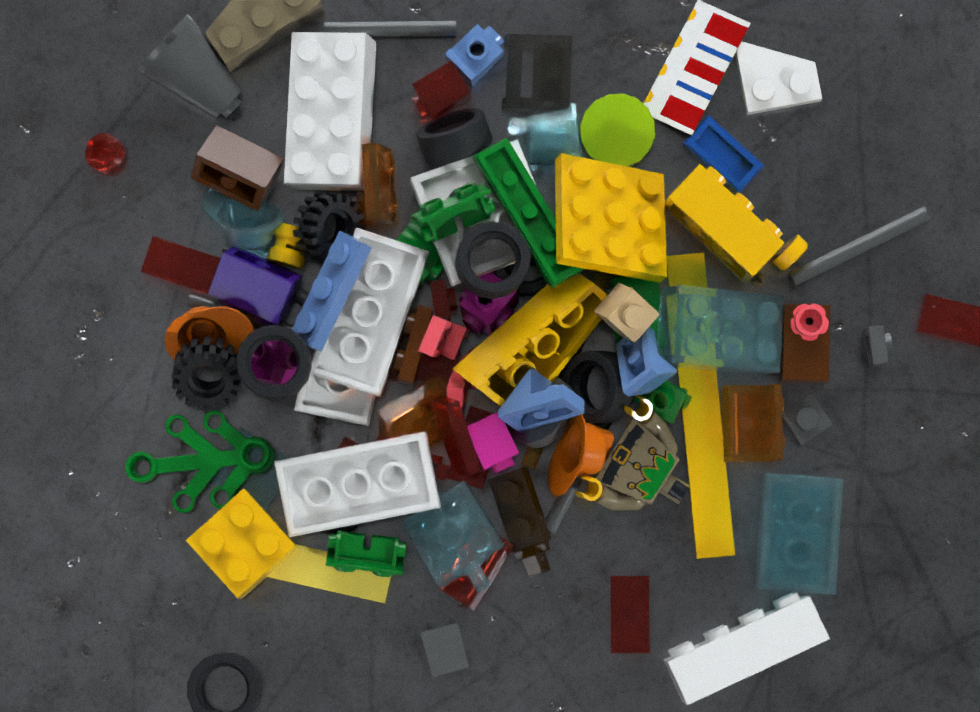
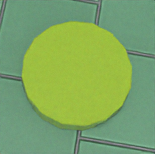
M624 93L608 94L595 100L585 111L580 125L581 141L588 156L593 160L627 167L634 166L650 153L655 140V122L648 107L638 98Z

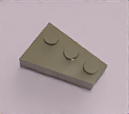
M231 0L205 34L231 73L306 24V22L323 13L324 10L320 0Z

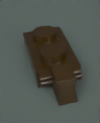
M519 468L488 479L516 559H522L529 577L551 570L545 551L550 550L548 540L551 539L528 468Z

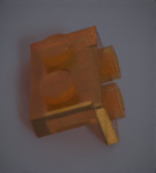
M376 142L361 144L365 191L356 192L357 202L360 205L358 211L364 212L365 218L359 220L360 224H366V227L397 224L396 211L398 203L394 189L395 161L392 149Z
M438 375L428 382L419 384L413 391L398 400L387 403L377 412L380 440L426 432L430 448L463 427L462 419L448 417L447 415L448 383Z
M781 385L722 386L724 462L782 461L785 437L782 424L784 399Z

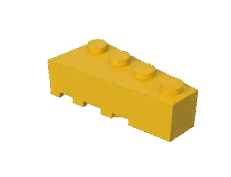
M580 273L552 289L547 284L452 369L500 407L531 368L535 369L552 383L602 320L594 310L607 297V294Z

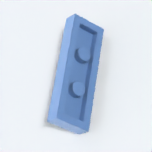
M339 231L334 243L331 245L326 260L317 278L314 280L311 291L292 328V331L301 337L307 346L321 352L372 249L370 246L342 231Z

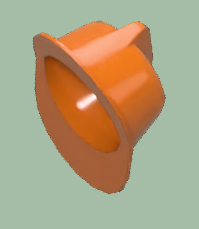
M205 306L193 307L181 317L175 319L167 328L164 339L166 351L175 361L177 352L181 351V346L185 343L190 346L191 340L198 338L200 344H202L204 337H211L212 344H216L218 338L224 340L223 348L231 344L235 348L234 354H237L241 343L254 331V328L247 316L236 309L226 306L211 308Z
M582 414L574 416L572 421H569L567 429L558 442L550 460L548 485L551 493L561 496L571 487L576 477L594 475L600 472L609 456L614 441L613 433L602 429L598 425L585 422Z

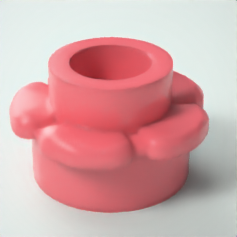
M804 303L797 306L793 311L794 317L790 321L792 331L797 335H801L803 340H816L818 335L824 334L828 328L829 321L825 316V310L815 303L811 305ZM807 318H811L813 320L812 325L806 324Z

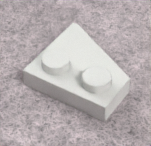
M741 41L735 57L747 115L810 104L822 100L815 62Z

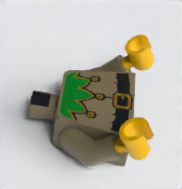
M635 395L640 400V406L637 410L633 411L625 405V412L635 419H632L596 478L586 475L580 477L587 480L588 489L585 493L575 490L574 493L577 497L594 501L612 511H638L645 504L648 506L652 505L659 493L676 504H679L690 485L671 474L680 460L676 456L678 446L667 423L653 410L652 403L641 395Z

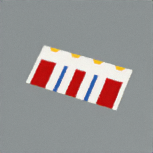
M698 0L643 103L648 107L652 117L692 135L751 23Z

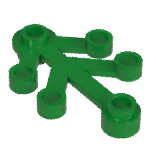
M214 410L205 414L203 418L204 428L210 433L220 434L236 449L219 451L190 427L187 418L175 414L170 416L165 423L167 433L172 437L183 440L198 454L155 459L146 452H136L127 459L125 470L128 477L138 483H148L157 474L199 470L183 490L176 492L172 498L174 509L180 513L188 514L194 511L197 506V497L222 467L236 466L222 486L215 487L210 493V502L218 509H221L235 497L234 494L250 474H262L271 468L275 460V451L272 444L263 437L252 436L246 438L228 423L223 413ZM214 415H219L222 420L220 427L217 429H211L209 426V420ZM178 419L182 420L184 423L183 430L180 433H174L172 431V423ZM254 449H260L263 453L262 459L257 463H253L250 459V453ZM143 461H147L150 465V470L146 475L138 473V465ZM220 491H226L229 496L228 501L223 505H219L216 501V495ZM183 495H188L191 499V504L186 509H181L178 504L179 498Z

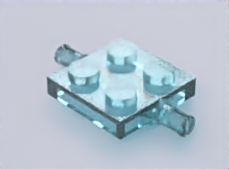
M463 480L449 491L438 493L441 508L417 512L401 524L439 587L444 588L458 577L468 575L475 590L481 592L485 590L483 586L488 588L491 583L480 565L483 564L486 558L504 547L505 544L470 485Z

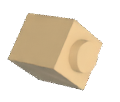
M618 283L594 310L615 332L633 343L642 336L660 315L634 289Z

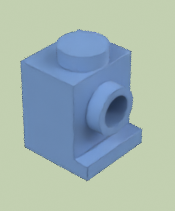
M477 24L452 49L450 48L445 53V60L473 87L504 57V50L500 47L504 41L492 27L488 26L483 30ZM475 44H480L485 50L482 55L474 56L471 54L470 48Z

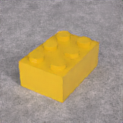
M699 164L668 197L665 203V210L747 285L784 245L785 242L780 239L783 233L770 220L765 219L762 222L751 212L754 206L745 196L739 192L734 196L724 186L726 180L716 169L711 166L705 169Z

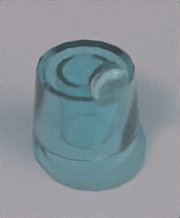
M570 103L567 109L526 116V118L512 117L507 122V129L510 134H527L530 165H555V159L561 153L582 157L577 103Z

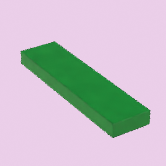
M507 137L473 156L475 164L513 227L520 232L528 243L530 255L550 288L552 289L584 271L585 269L556 264V218Z

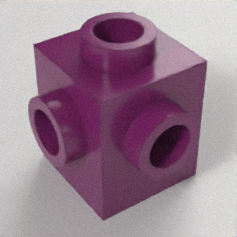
M491 272L480 276V279L487 282L503 281ZM465 288L459 297L462 322L473 332L481 334L483 331L490 336L515 313L514 308L519 303L517 290L506 297L488 299L478 297Z
M278 340L267 341L255 350L251 360L252 371L260 381L282 385L288 382L295 374L297 368L296 354L285 342Z

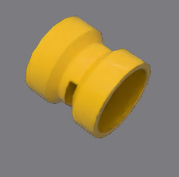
M278 222L274 231L276 236L275 245L269 248L266 259L282 266L303 270L306 258L302 252L305 249H300L296 245V242L301 240V238L293 236V230H297L299 227Z

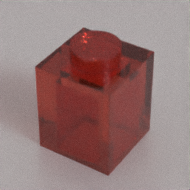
M452 61L412 84L415 93L414 96L410 97L412 103L421 117L428 114L431 120L446 115L471 100V92Z

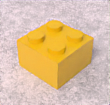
M244 488L186 540L239 599H243L299 548L249 491Z

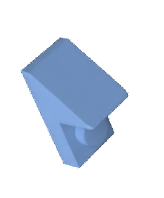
M648 327L635 343L623 338L615 344L623 393L628 397L650 393L677 373V369L658 354L655 332L651 327Z
M531 368L498 410V418L521 433L584 414V399L563 384L552 385L550 380Z

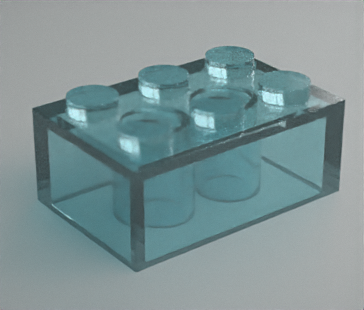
M687 285L660 288V315L658 318L657 334L658 354L674 367L753 375L780 373L784 296Z
M779 473L761 474L754 589L836 595L843 478Z

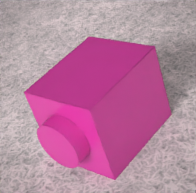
M498 412L464 428L484 471L492 468L494 474L515 465L512 458L519 455V451L505 422L498 418Z

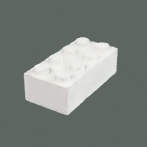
M292 32L284 183L295 190L369 191L376 41L367 33Z
M797 592L789 593L772 601L775 608L764 613L762 609L757 608L738 617L740 625L728 629L727 625H720L703 633L705 641L693 646L692 641H686L669 649L670 657L663 661L682 702L689 705L829 640L830 638L811 597H799Z

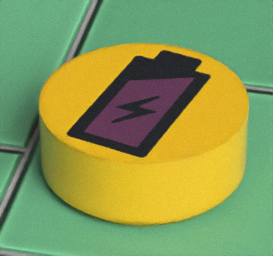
M797 234L774 256L772 262L781 271L786 270L806 251L808 243Z

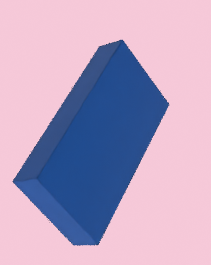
M709 115L682 144L706 167L711 166L725 178V184L736 194L740 193L764 167L755 156Z

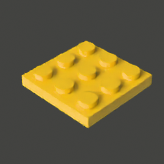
M561 153L555 159L556 264L661 283L667 278L664 174Z

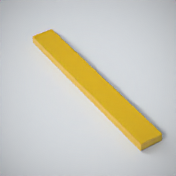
M704 252L667 256V277L679 388H686L688 390L687 394L692 397L689 405L684 410L681 408L688 483L690 485L689 493L696 559L735 555Z

